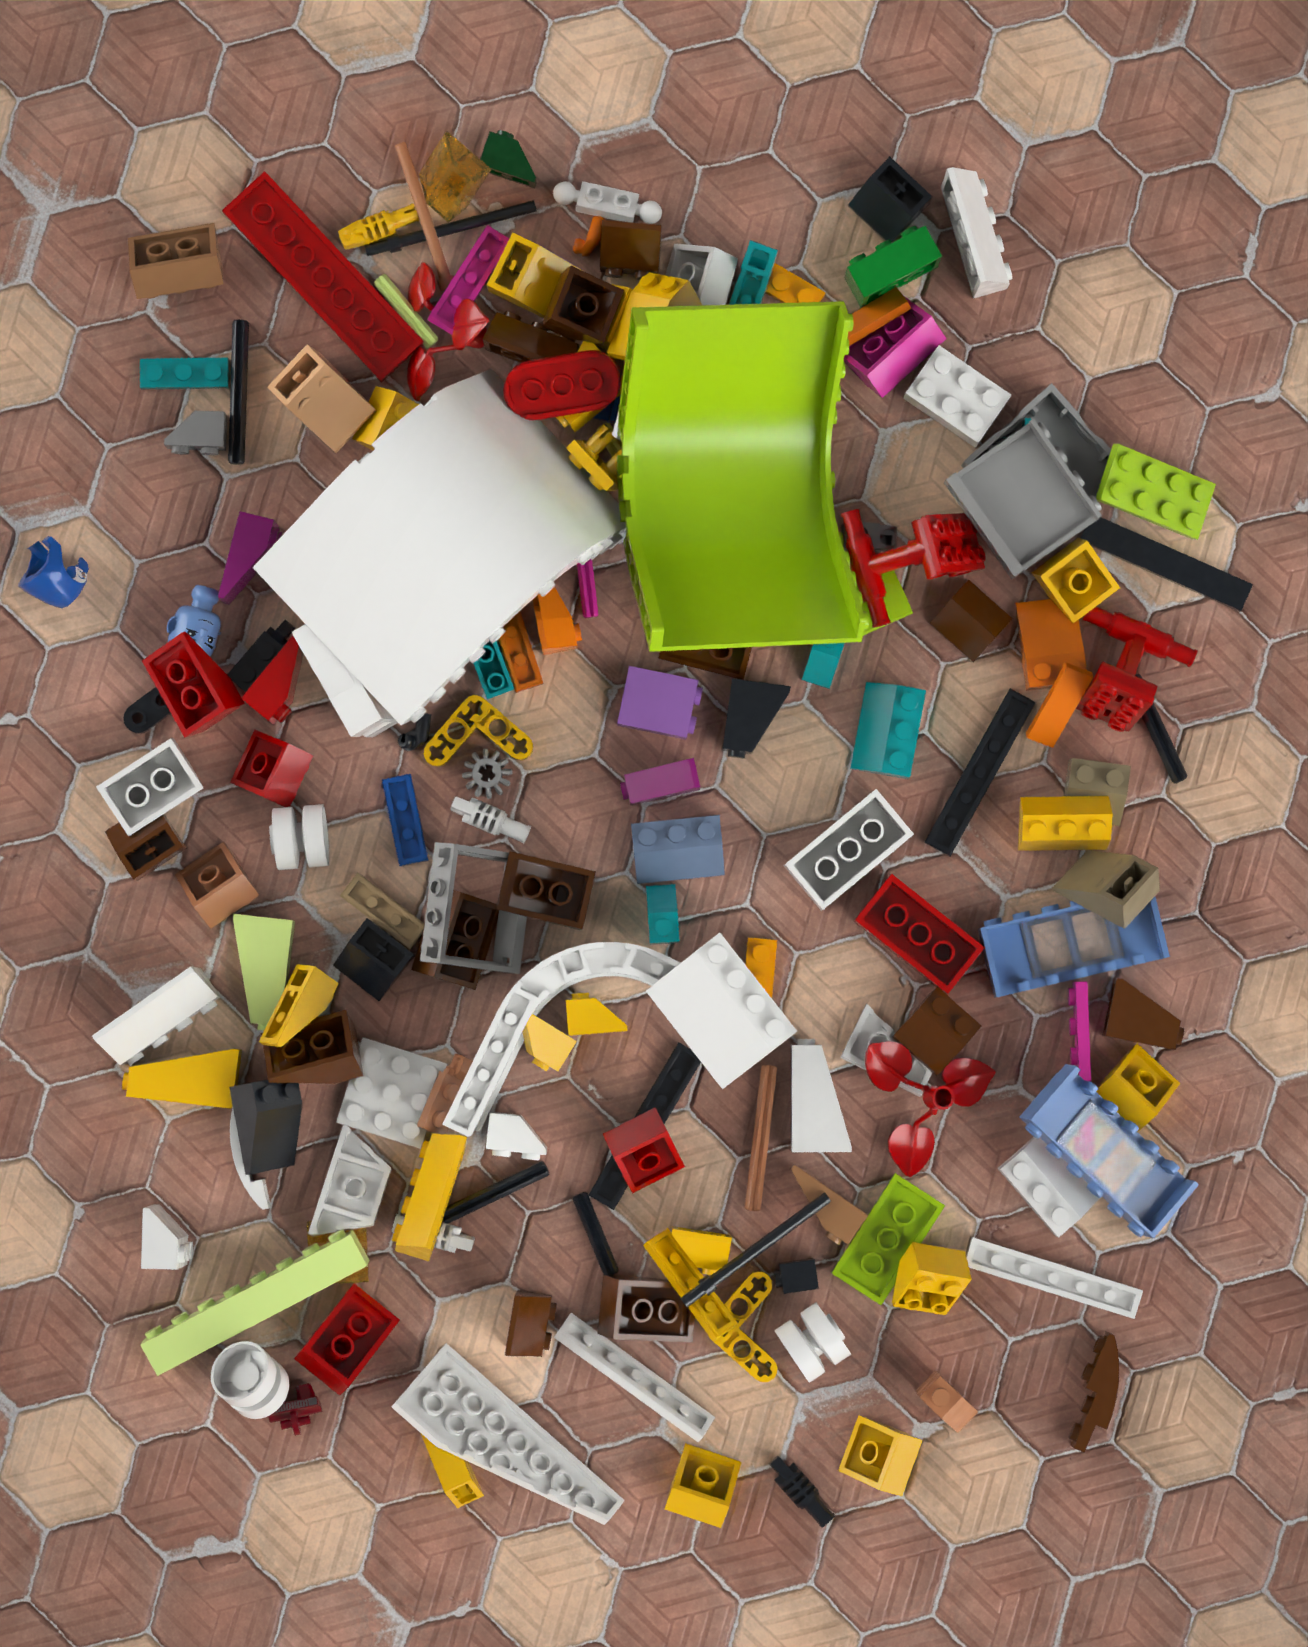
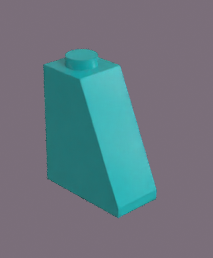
M675 884L646 886L650 945L679 943Z

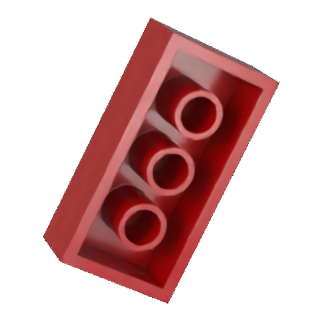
M893 874L888 876L854 919L857 925L946 994L950 993L985 948Z

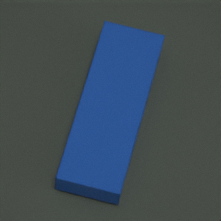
M411 774L382 779L399 866L429 861Z

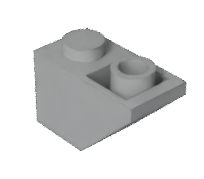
M194 411L164 439V445L167 449H172V454L186 455L189 454V450H201L202 455H219V451H226L227 415L223 411Z

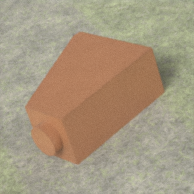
M936 1370L915 1390L916 1394L957 1433L978 1413Z

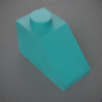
M845 643L813 644L802 680L830 689Z

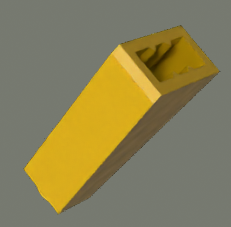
M230 1049L129 1067V1072H124L122 1090H127L126 1097L232 1109L233 1105L229 1087L238 1086L242 1049Z

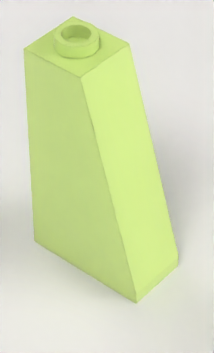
M233 914L250 1023L258 1024L257 1030L264 1031L288 983L295 921Z

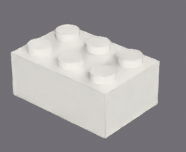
M938 345L906 391L903 399L976 448L1009 401L1011 394Z

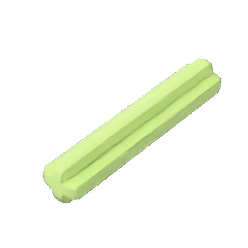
M386 274L377 278L374 282L375 287L392 308L424 341L423 345L425 348L428 349L435 345L438 341L436 334L418 312L414 311L412 305Z

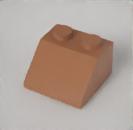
M224 841L175 874L194 909L210 929L259 896L253 883Z

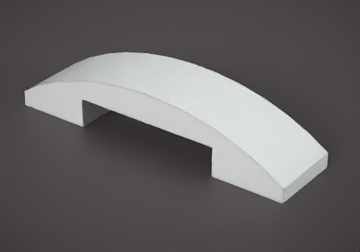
M232 1108L230 1143L235 1167L244 1187L262 1210L269 1209L271 1204L265 1178L253 1181L252 1174L245 1175L234 1110Z

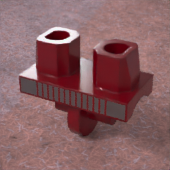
M310 1383L295 1387L297 1400L287 1402L285 1399L277 1411L267 1416L269 1422L280 1421L282 1430L293 1428L295 1436L301 1435V1426L311 1424L310 1415L323 1412L321 1402L315 1395Z

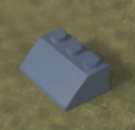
M720 815L631 824L637 884L725 875Z

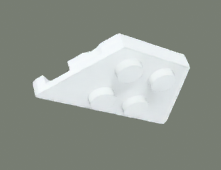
M346 1125L342 1127L308 1234L311 1236L335 1233L342 1229L347 1231L374 1226L392 1171L391 1167Z

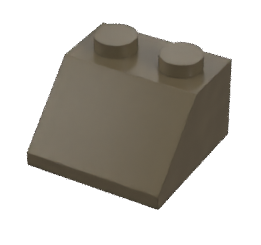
M1071 758L1068 760L1064 796H1109L1113 813L1112 825L1120 826L1127 798L1131 766Z

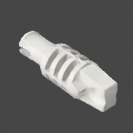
M455 797L451 805V811L463 816L462 822L495 836L501 833L524 844L531 829L529 825L527 826L508 818V814L505 811L475 798H471L469 802Z
M396 1214L392 1232H394L396 1224H403L404 1216ZM442 1222L434 1248L455 1253L456 1248L471 1251L475 1237L461 1233V1227Z

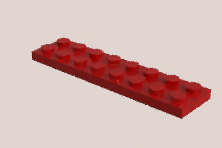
M265 171L222 209L223 214L381 383L423 345L424 341Z

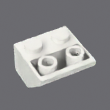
M490 1113L486 1149H492V1155L510 1157L511 1152H520L523 1159L539 1160L540 1155L547 1154V1146L522 1115Z

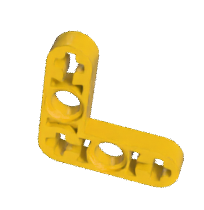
M472 695L462 702L426 744L423 754L428 764L433 767L444 766L477 728L515 760H525L530 757L533 752V743L528 735L483 697ZM470 702L474 704L481 702L480 708L483 713L480 716L475 713L469 719V721L474 723L469 728L468 724L457 716L461 712L465 717L470 712L468 706ZM497 719L504 721L506 731L503 735L494 736L490 733L489 725L492 721ZM460 723L464 726L465 733L463 737L457 740L449 737L448 728L451 724ZM512 729L517 732L512 736L518 742H521L523 739L527 741L525 745L527 752L525 754L522 752L515 754L513 752L515 747L510 741L507 742L506 746L501 743V741L509 736ZM443 735L449 743L455 746L452 750L446 746L442 751L445 757L442 760L436 758L432 761L430 759L432 753L429 750L432 747L437 749L442 745L443 741L438 740V738Z
M754 1271L748 1275L724 1303L734 1319L738 1321V1324L728 1331L725 1336L722 1335L713 1342L759 1382H769L777 1374L778 1368L775 1360L739 1328L772 1290L770 1276L763 1271ZM754 1277L757 1279L764 1277L766 1279L764 1285L767 1288L765 1291L758 1289L753 1294V1297L758 1298V1300L752 1303L751 1299L741 1293L744 1287L748 1292L753 1288L752 1279ZM737 1298L746 1300L748 1304L746 1313L743 1315L734 1314L731 1311L733 1300ZM744 1340L750 1344L751 1349L747 1356L738 1357L735 1355L733 1347L737 1341ZM756 1350L761 1353V1355L756 1357L761 1363L765 1364L767 1361L771 1363L769 1369L772 1372L770 1375L765 1373L761 1376L758 1375L759 1368L753 1362L750 1367L745 1364L752 1359Z

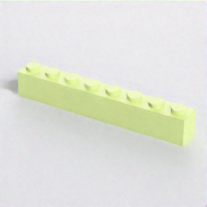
M344 1229L339 1230L328 1237L329 1242L319 1247L318 1243H315L301 1251L303 1256L295 1260L288 1257L275 1265L276 1270L266 1274L265 1270L255 1274L249 1279L251 1283L240 1288L239 1284L223 1292L225 1297L215 1302L213 1298H210L197 1306L198 1311L190 1315L187 1312H183L171 1319L172 1324L162 1329L159 1325L146 1332V1338L140 1345L156 1375L159 1376L366 1267L370 1260L354 1230L352 1229L345 1233Z

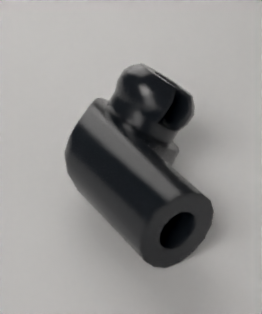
M425 713L416 722L414 729L399 736L398 744L406 751H413L428 741L432 714Z

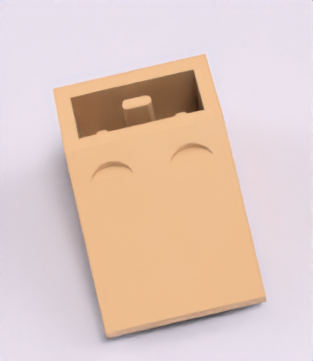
M308 344L267 387L335 453L377 411L320 352Z

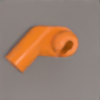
M594 216L592 218L586 240L581 238L575 239L573 246L575 254H582V257H586L592 253L601 241L602 220H605V218L601 216Z

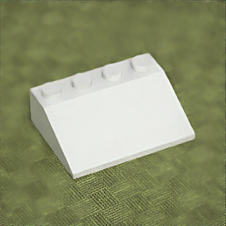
M954 167L948 168L941 185V190L973 299L1005 290L1010 284L1009 280H1012V272L1009 263H1003L1000 253L1004 252V246L1000 234L995 235L992 224H996V219L992 207H987L984 197L988 196L984 179L979 180L976 171Z
M720 932L646 990L651 999L722 1089L797 1032Z
M190 966L96 1032L92 1037L119 1065L128 1063L132 1066L145 1057L142 1052L151 1045L156 1049L169 1040L167 1037L168 1033L174 1029L180 1032L193 1023L191 1017L201 1011L205 1015L217 1006L215 1000L220 998V995L201 968Z

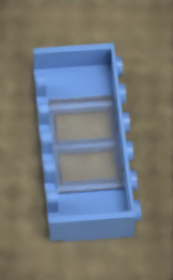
M1156 897L1144 907L1125 929L1073 901H1070L1071 907L1059 909L1058 904L1041 908L1042 914L1034 916L1030 915V911L1013 914V920L1002 923L1001 917L983 921L985 927L979 928L978 933L981 945L985 947L983 954L994 998L1170 957Z
M1065 1064L1019 1118L1026 1124L1025 1129L1037 1139L1041 1138L1047 1144L1045 1148L1058 1159L1062 1157L1068 1163L1066 1168L1071 1174L1079 1179L1082 1177L1088 1183L1087 1189L1098 1198L1103 1197L1109 1203L1107 1208L1119 1218L1123 1217L1129 1223L1127 1227L1130 1231L1140 1238L1142 1236L1155 1238L1199 1184L1196 1181L1185 1179L1178 1172L1180 1167L1172 1160L1165 1159L1158 1152L1160 1148L1153 1141L1145 1140L1137 1132L1139 1127L1134 1122L1125 1120L1117 1113L1119 1109L1117 1105L1111 1101L1104 1100L1096 1092L1098 1087L1094 1083L1083 1080L1078 1075L1080 1069L1077 1066Z

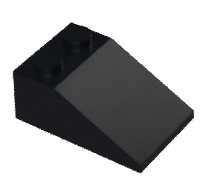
M268 1080L229 1087L245 1175L294 1166L302 1111L299 1083H269Z

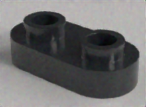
M156 687L126 709L123 720L125 726L130 731L137 734L145 733L171 714L166 704L163 706L157 704V698L160 696V693ZM136 713L143 715L141 723H134L133 716Z

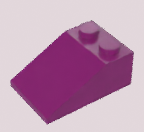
M239 511L218 593V598L224 604H231L256 575L257 572L253 569L254 565L282 537V532H280V528L274 519Z

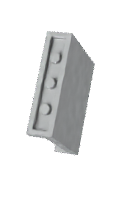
M1034 418L1026 426L958 473L952 474L944 482L1011 580L1102 516L1099 512L1102 508L1093 495L1088 496L1082 488L1085 483L1081 476L1075 470L1073 472L1070 471L1065 464L1068 459L1059 446L1053 447L1048 439L1051 437L1049 431L1042 422L1037 424Z

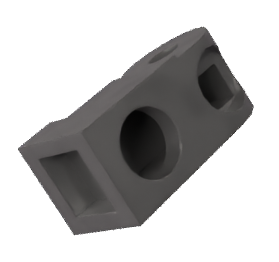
M862 522L865 534L871 536L875 552H885L896 548L897 527ZM843 523L841 524V532L844 538L843 548L844 551H848L845 545L848 535Z

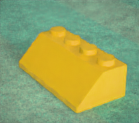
M432 1133L429 1142L424 1140L419 1154V1158L424 1160L421 1169H414L410 1185L415 1187L412 1196L405 1197L401 1213L406 1215L403 1224H396L392 1241L396 1242L395 1251L430 1261L465 1152L467 1137Z

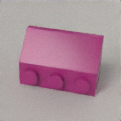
M908 298L906 300L911 307L909 311L849 346V354L844 356V362L867 387L882 398L893 390L928 355L935 351L938 345L947 339L932 316Z

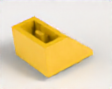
M375 386L369 403L377 411L353 435L352 440L374 451L375 449L371 444L419 404L396 391Z
M912 1242L899 1261L892 1299L893 1307L946 1315L972 1280L966 1252Z

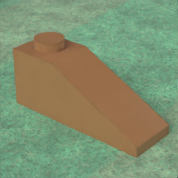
M793 1164L790 1169L809 1203L824 1192L831 1200V1203L816 1213L822 1227L827 1230L825 1236L837 1245H840L842 1241L849 1244L868 1215Z

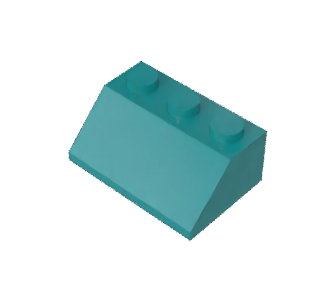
M866 682L850 769L907 780L910 778L926 690L894 684Z

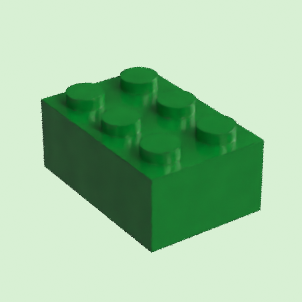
M916 225L903 231L901 233L902 237L892 243L890 239L877 245L875 247L876 251L866 257L862 253L849 261L850 265L847 267L844 278L860 308L893 288L897 287L899 289L938 268L942 255L926 226L919 229Z

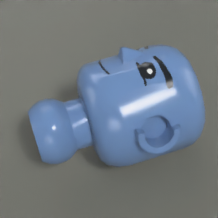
M196 585L192 589V605L179 607L175 616H172L168 621V642L186 631L209 656L212 655L214 648H216L215 644L218 635H221V632H219L221 620L217 614L212 613L213 606L219 601V592L217 590L202 585Z

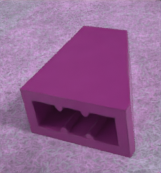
M694 758L625 774V782L620 783L623 800L629 799L630 805L700 790Z

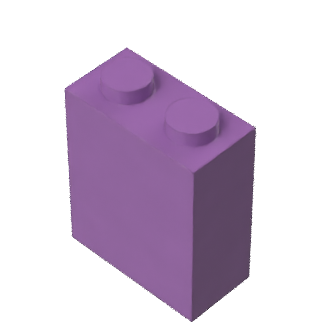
M629 666L617 726L686 740L688 733L694 734L697 717L691 715L693 705H700L703 688L697 687L698 680Z

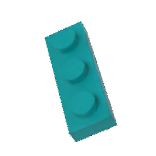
M228 357L140 359L141 390L229 388Z

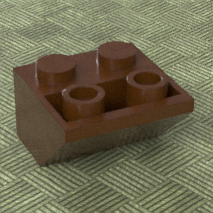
M165 814L131 836L127 835L119 822L105 831L119 859L133 880L136 881L187 849Z

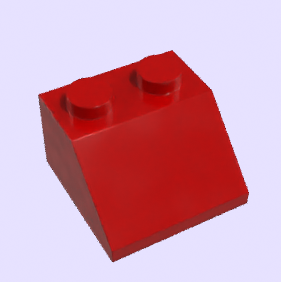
M254 729L230 783L278 805L290 807L314 755Z
M656 1107L603 1133L604 1139L632 1194L685 1167Z

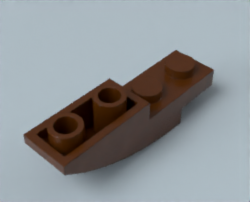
M1107 1331L1104 1337L1098 1336L1093 1348V1352L1096 1353L1093 1363H1087L1082 1373L1081 1379L1085 1380L1083 1386L1093 1391L1091 1396L1086 1395L1080 1409L1084 1413L1080 1423H1074L1069 1434V1439L1072 1440L1071 1446L1084 1453L1096 1425L1106 1430L1108 1429L1117 1399L1119 1386L1118 1348L1115 1335Z

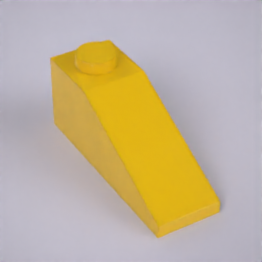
M296 964L259 1043L267 1046L282 1047L327 1009L339 983L316 966Z

